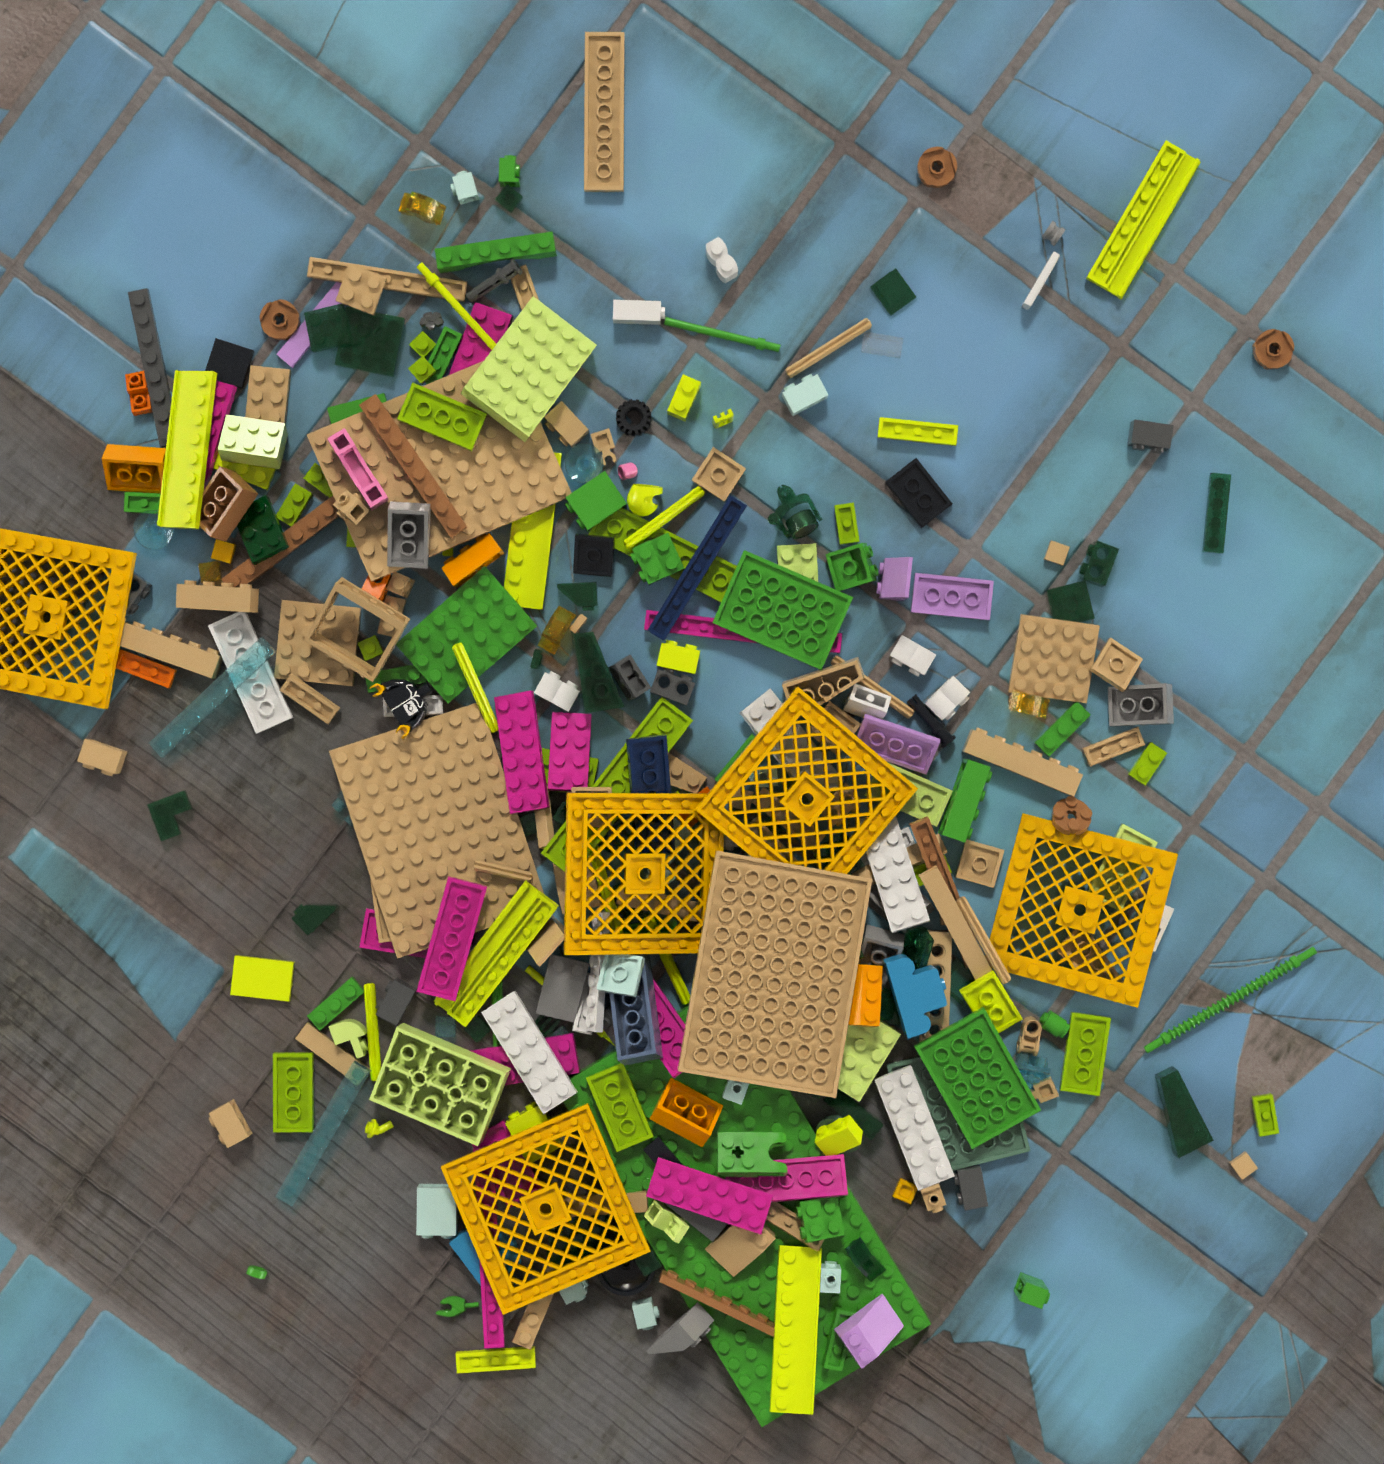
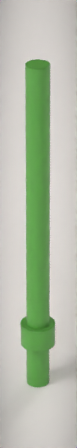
M666 317L664 325L754 346L756 347L755 349L762 351L767 349L779 352L781 346L780 344L768 342L764 338L758 337V339L673 318Z

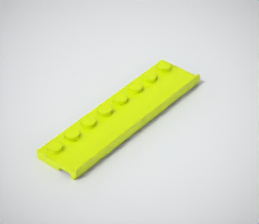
M1167 140L1163 143L1085 279L1115 295L1120 300L1123 298L1201 163L1200 159H1195L1186 154V151Z
M175 370L157 526L199 529L217 373L214 371Z
M554 452L561 468L562 453ZM556 504L516 520L511 525L504 588L522 608L543 610Z
M525 880L468 955L456 1001L436 997L433 1001L435 1002L434 1004L436 1006L439 1005L447 1011L448 1015L466 1027L559 905Z
M779 1245L770 1412L811 1415L814 1412L822 1248L819 1251H815L810 1247Z

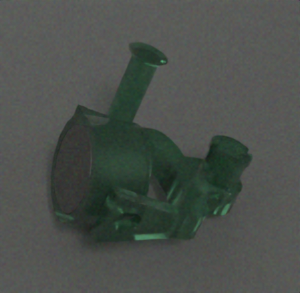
M781 485V488L779 486L777 494L782 505L769 515L768 522L775 525L780 531H783L788 539H799L814 532L819 526L817 520L820 522L823 519L811 497L805 493L796 496L791 487ZM809 503L812 510L800 511L792 515L784 524L782 519L787 511L799 504Z

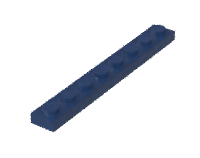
M731 495L729 496L648 628V632L665 641L746 509V504Z

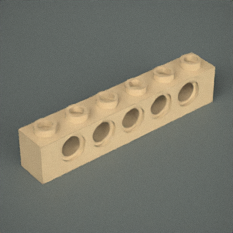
M926 930V934H923L922 939L923 946H926V954H922V966L938 965L941 967L939 976L944 979L946 985L944 993L947 1005L940 1008L939 1012L935 1015L930 1014V1011L925 1014L929 1017L931 1026L938 1025L939 1031L949 1026L952 936L949 930ZM934 946H941V953L937 956L932 955V948ZM928 1030V1032L919 1035V1043L934 1034H930Z

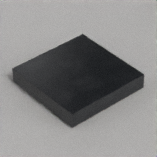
M215 338L205 371L216 372L217 381L243 389L254 350Z
M575 534L573 574L612 577L615 537Z

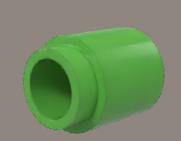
M1051 1010L1048 1013L1044 1012L1039 1019L1042 1029L1055 1037L1063 1038L1070 1028L1067 1020Z

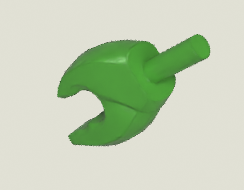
M449 1296L442 1299L440 1304H450L452 1309L438 1310L436 1314L443 1317H455L466 1312V1308L479 1307V1302L466 1303V1300L462 1297Z

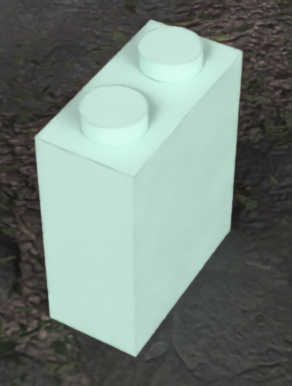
M419 1184L417 1187L416 1235H422V1238L426 1239L433 1238V1236L450 1239L456 1236L458 1233V1207L448 1184Z

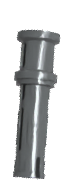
M514 258L503 268H497L494 275L466 292V296L472 304L502 283L504 285L508 284L510 279L518 274H523L522 269Z

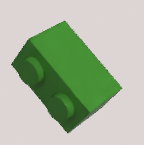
M1020 1272L1014 1287L1016 1296L1019 1301L1042 1309L1043 1305L1048 1303L1050 1297L1048 1288L1043 1280Z

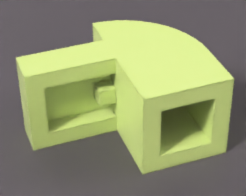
M345 1019L329 1026L335 1045L350 1040L357 1059L367 1054V1042L365 1038L362 1039L361 1037L367 1034V1029L361 1022L354 1019Z
M655 1199L644 1214V1217L652 1226L663 1230L678 1244L690 1227L684 1218L666 1204Z

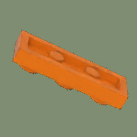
M119 650L116 669L166 688H171L177 672L176 669L126 650Z

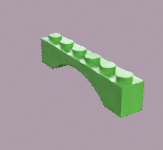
M553 231L435 248L437 268L440 273L460 271L476 265L511 260L513 258L542 259L557 256Z

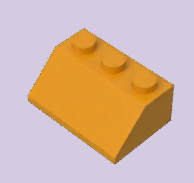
M107 444L102 456L107 490L161 494L166 448Z
M490 533L477 537L475 539L476 543L472 546L466 545L459 551L461 554L457 557L451 556L443 562L442 570L454 587L459 588L484 566H489L505 554Z
M858 964L849 1026H880L883 966Z
M670 1078L652 1112L650 1120L703 1147L712 1134L723 1105Z

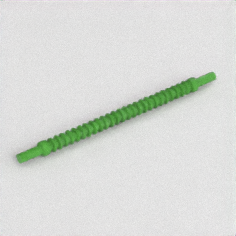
M1311 947L1298 956L1293 955L1289 958V961L1285 960L1284 964L1280 963L1279 967L1275 966L1274 970L1270 969L1269 973L1265 972L1264 976L1260 975L1259 979L1256 977V981L1251 980V984L1246 983V987L1241 986V990L1236 989V993L1231 992V996L1226 995L1227 998H1221L1222 1001L1217 1000V1004L1212 1003V1007L1207 1006V1010L1202 1009V1013L1197 1012V1016L1192 1015V1019L1187 1018L1188 1021L1183 1020V1024L1178 1023V1027L1173 1026V1030L1168 1029L1167 1033H1161L1159 1038L1144 1046L1145 1051L1148 1054L1163 1044L1171 1043V1039L1176 1040V1036L1181 1037L1180 1034H1186L1185 1031H1190L1191 1027L1199 1026L1200 1022L1205 1023V1019L1210 1020V1016L1215 1017V1013L1219 1014L1220 1010L1224 1011L1225 1007L1229 1008V1005H1234L1235 1001L1238 1003L1239 999L1243 1000L1244 996L1248 997L1249 993L1253 994L1254 990L1258 991L1259 987L1263 988V985H1268L1269 981L1272 983L1273 979L1277 980L1278 976L1282 977L1283 973L1287 974V971H1292L1293 967L1298 968L1303 961L1317 954L1316 949Z

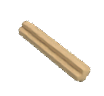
M481 860L475 861L474 870L523 882L525 880L529 883L531 882V872Z

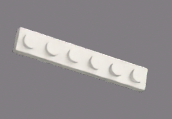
M601 911L598 915L605 921L610 916V912ZM596 917L592 920L593 931L602 924ZM604 927L599 934H609V930ZM591 955L589 959L591 968L588 978L589 996L587 997L588 1015L586 1017L587 1030L592 1032H603L605 992L598 991L597 984L604 955Z

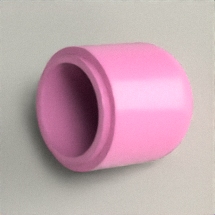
M632 462L618 466V475L622 480L634 478L638 473L637 466Z

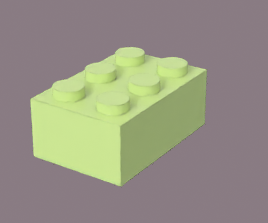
M226 415L218 446L221 461L280 469L288 437L286 425L280 422Z

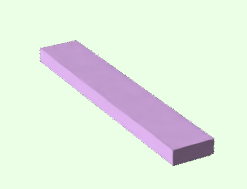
M336 282L276 354L292 368L345 306L335 301L342 283Z

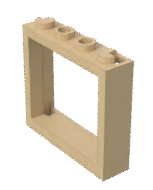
M341 577L335 583L304 641L311 644L312 648L326 653V656L330 659L339 661L345 668L354 670L363 679L367 678L373 682L381 672L410 618ZM339 594L397 628L376 667L318 633Z

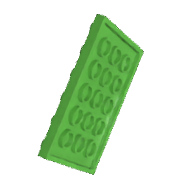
M744 550L712 623L822 670L853 597Z
M484 566L399 640L396 646L443 699L449 703L469 686L452 650L453 645L460 642L463 644L475 673L479 677L535 629L537 624L487 567Z
M984 1007L914 1045L972 1149L1041 1111Z

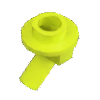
M372 1119L371 1122H367L365 1133H367V1138H372L375 1135L392 1129L394 1126L391 1120L379 1126L376 1119Z

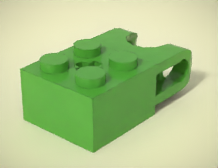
M718 1132V1177L785 1176L788 1173L786 1164L773 1161L769 1157V1151L773 1147L785 1145L787 1135L783 1132ZM739 1151L743 1155H740V1158H736V1155L733 1153Z

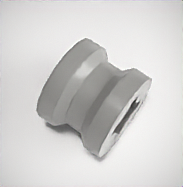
M1052 221L1041 238L1044 240L1048 239L1055 246L1066 229L1063 227L1059 228L1056 226V222Z

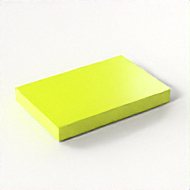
M235 955L230 995L289 1002L295 962Z
M993 970L959 990L972 1012L982 1007L985 1008L998 1033L1023 1020Z

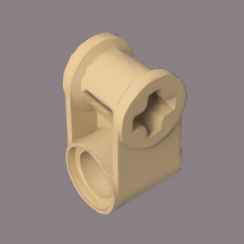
M1028 1016L1022 1020L1016 1053L1025 1052L1031 1053L1033 1056L1038 1055L1042 1026L1035 1017ZM1029 1023H1036V1028L1033 1031L1027 1030Z

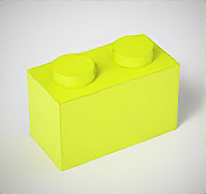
M683 374L667 409V414L686 422L701 387V382Z
M666 640V643L661 642L657 661L658 667L691 674L696 673L700 655L697 646L686 644L685 647L677 646L678 642Z
M848 1115L838 1118L828 1125L819 1127L816 1131L815 1144L825 1156L838 1155L861 1145L863 1131L853 1118Z

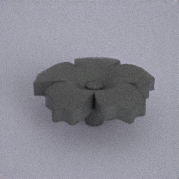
M426 312L423 314L419 324L421 327L425 326L429 331H434L435 326H443L444 320L439 312H434L433 314L432 312Z

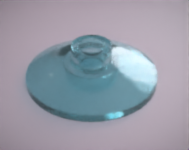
M581 443L575 445L569 450L565 458L566 472L576 482H589L598 476L603 468V457L600 451L591 444ZM588 460L589 465L585 468L583 464Z
M148 510L141 513L136 518L133 527L136 540L143 547L152 550L165 547L173 536V528L157 526V510ZM154 525L158 527L157 533L152 530Z

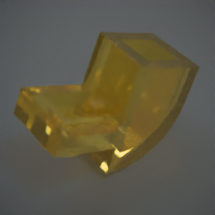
M411 192V194L404 193L398 212L418 217L426 223L440 225L446 206L428 196Z
M558 606L547 623L537 646L555 655L576 615Z
M1012 690V694L1008 699V709L1013 712L1046 719L1050 699Z

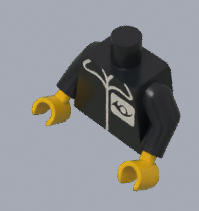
M392 679L370 687V689L376 688L378 690V693L372 696L377 697L381 694L399 722L400 726L397 728L396 733L399 730L405 733L401 739H405L409 732L421 725L427 713L426 707L428 706L424 698L433 692L427 682L417 688L414 682H409L406 679Z

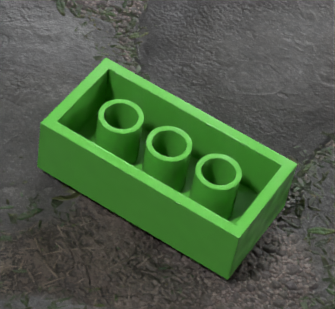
M969 759L962 760L952 789L953 792L949 798L938 831L939 834L964 843L966 839H970L973 828H970L972 821H976L979 814V809H977L978 803L983 801L986 793L983 790L985 783H989L992 776L991 767Z

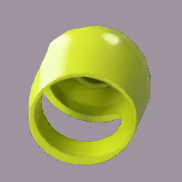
M633 484L627 495L629 509L638 516L651 515L658 508V504L653 503L652 499L655 495L663 493V487Z

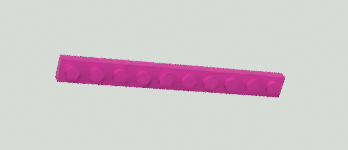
M646 610L644 630H648L659 611ZM681 614L669 632L757 643L713 624L714 618ZM842 633L837 634L830 652L840 653Z
M474 1147L473 1152L483 1147ZM492 1167L481 1172L489 1175ZM494 1169V1172H493V1174H492V1177H494V1178H495V1169ZM476 1176L475 1185L484 1189L487 1179ZM490 1181L486 1190L496 1193V1183ZM475 1190L477 1200L479 1201L482 1193ZM484 1194L481 1203L492 1207L495 1198ZM481 1208L485 1219H487L490 1211ZM492 1213L489 1222L498 1225V1215ZM489 1227L494 1238L497 1229ZM479 1260L484 1349L501 1348L505 1346L503 1314Z

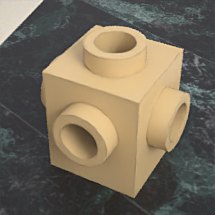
M347 490L333 504L339 510L336 513L344 521L349 519L355 525L370 511L362 503L364 499L356 492L351 494Z

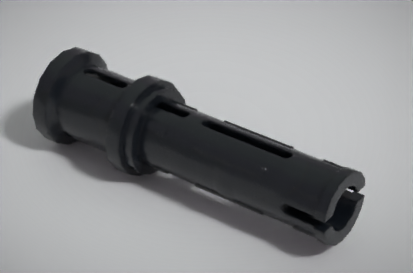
M917 694L912 697L913 700L910 698L907 703L931 729L929 731L930 734L940 739L941 747H946L956 736L950 734L945 728V723L939 722Z

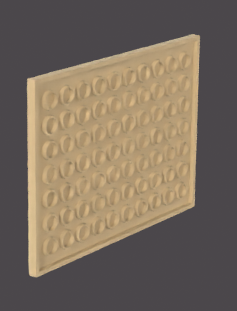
M483 361L423 387L482 411L461 395V392ZM408 392L382 403L467 526L466 529L450 538L431 511L429 557L566 500L565 497L572 493L541 422L526 442H524L487 414L472 451H469L398 421V415ZM362 411L307 434V437L335 500L346 490L351 494L356 492L362 497L327 439L344 428L388 497V502L371 511L364 500L362 503L370 511L357 525L349 519L345 521L370 580L373 582L406 568L387 566L388 507L390 501L426 502Z
M477 703L425 719L421 725L409 732L405 739H401L405 734L404 731L399 730L396 733L397 729L329 751L397 959L429 947L448 876L487 886L475 932L489 928L524 883L523 881L474 870L476 860L531 872L532 879L530 884L544 894L518 813L510 814L505 774L490 729L485 723Z
M715 851L677 1071L836 1098L872 879Z

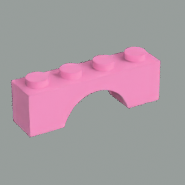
M344 428L327 438L371 511L388 502L386 493L368 468L346 429Z

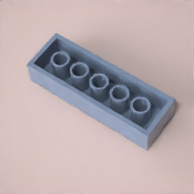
M630 954L645 958L636 997L610 993L617 1060L624 1065L663 1058L650 954Z

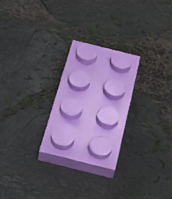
M914 573L910 613L989 621L994 581Z
M868 714L864 715L857 733V737L885 761L926 775L940 743L939 738Z

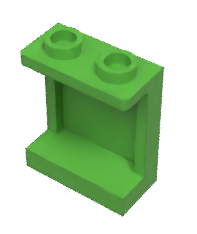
M605 471L565 497L567 500L565 506L571 514L575 512L578 517L576 522L582 530L586 528L588 532L597 524L627 506L626 501Z

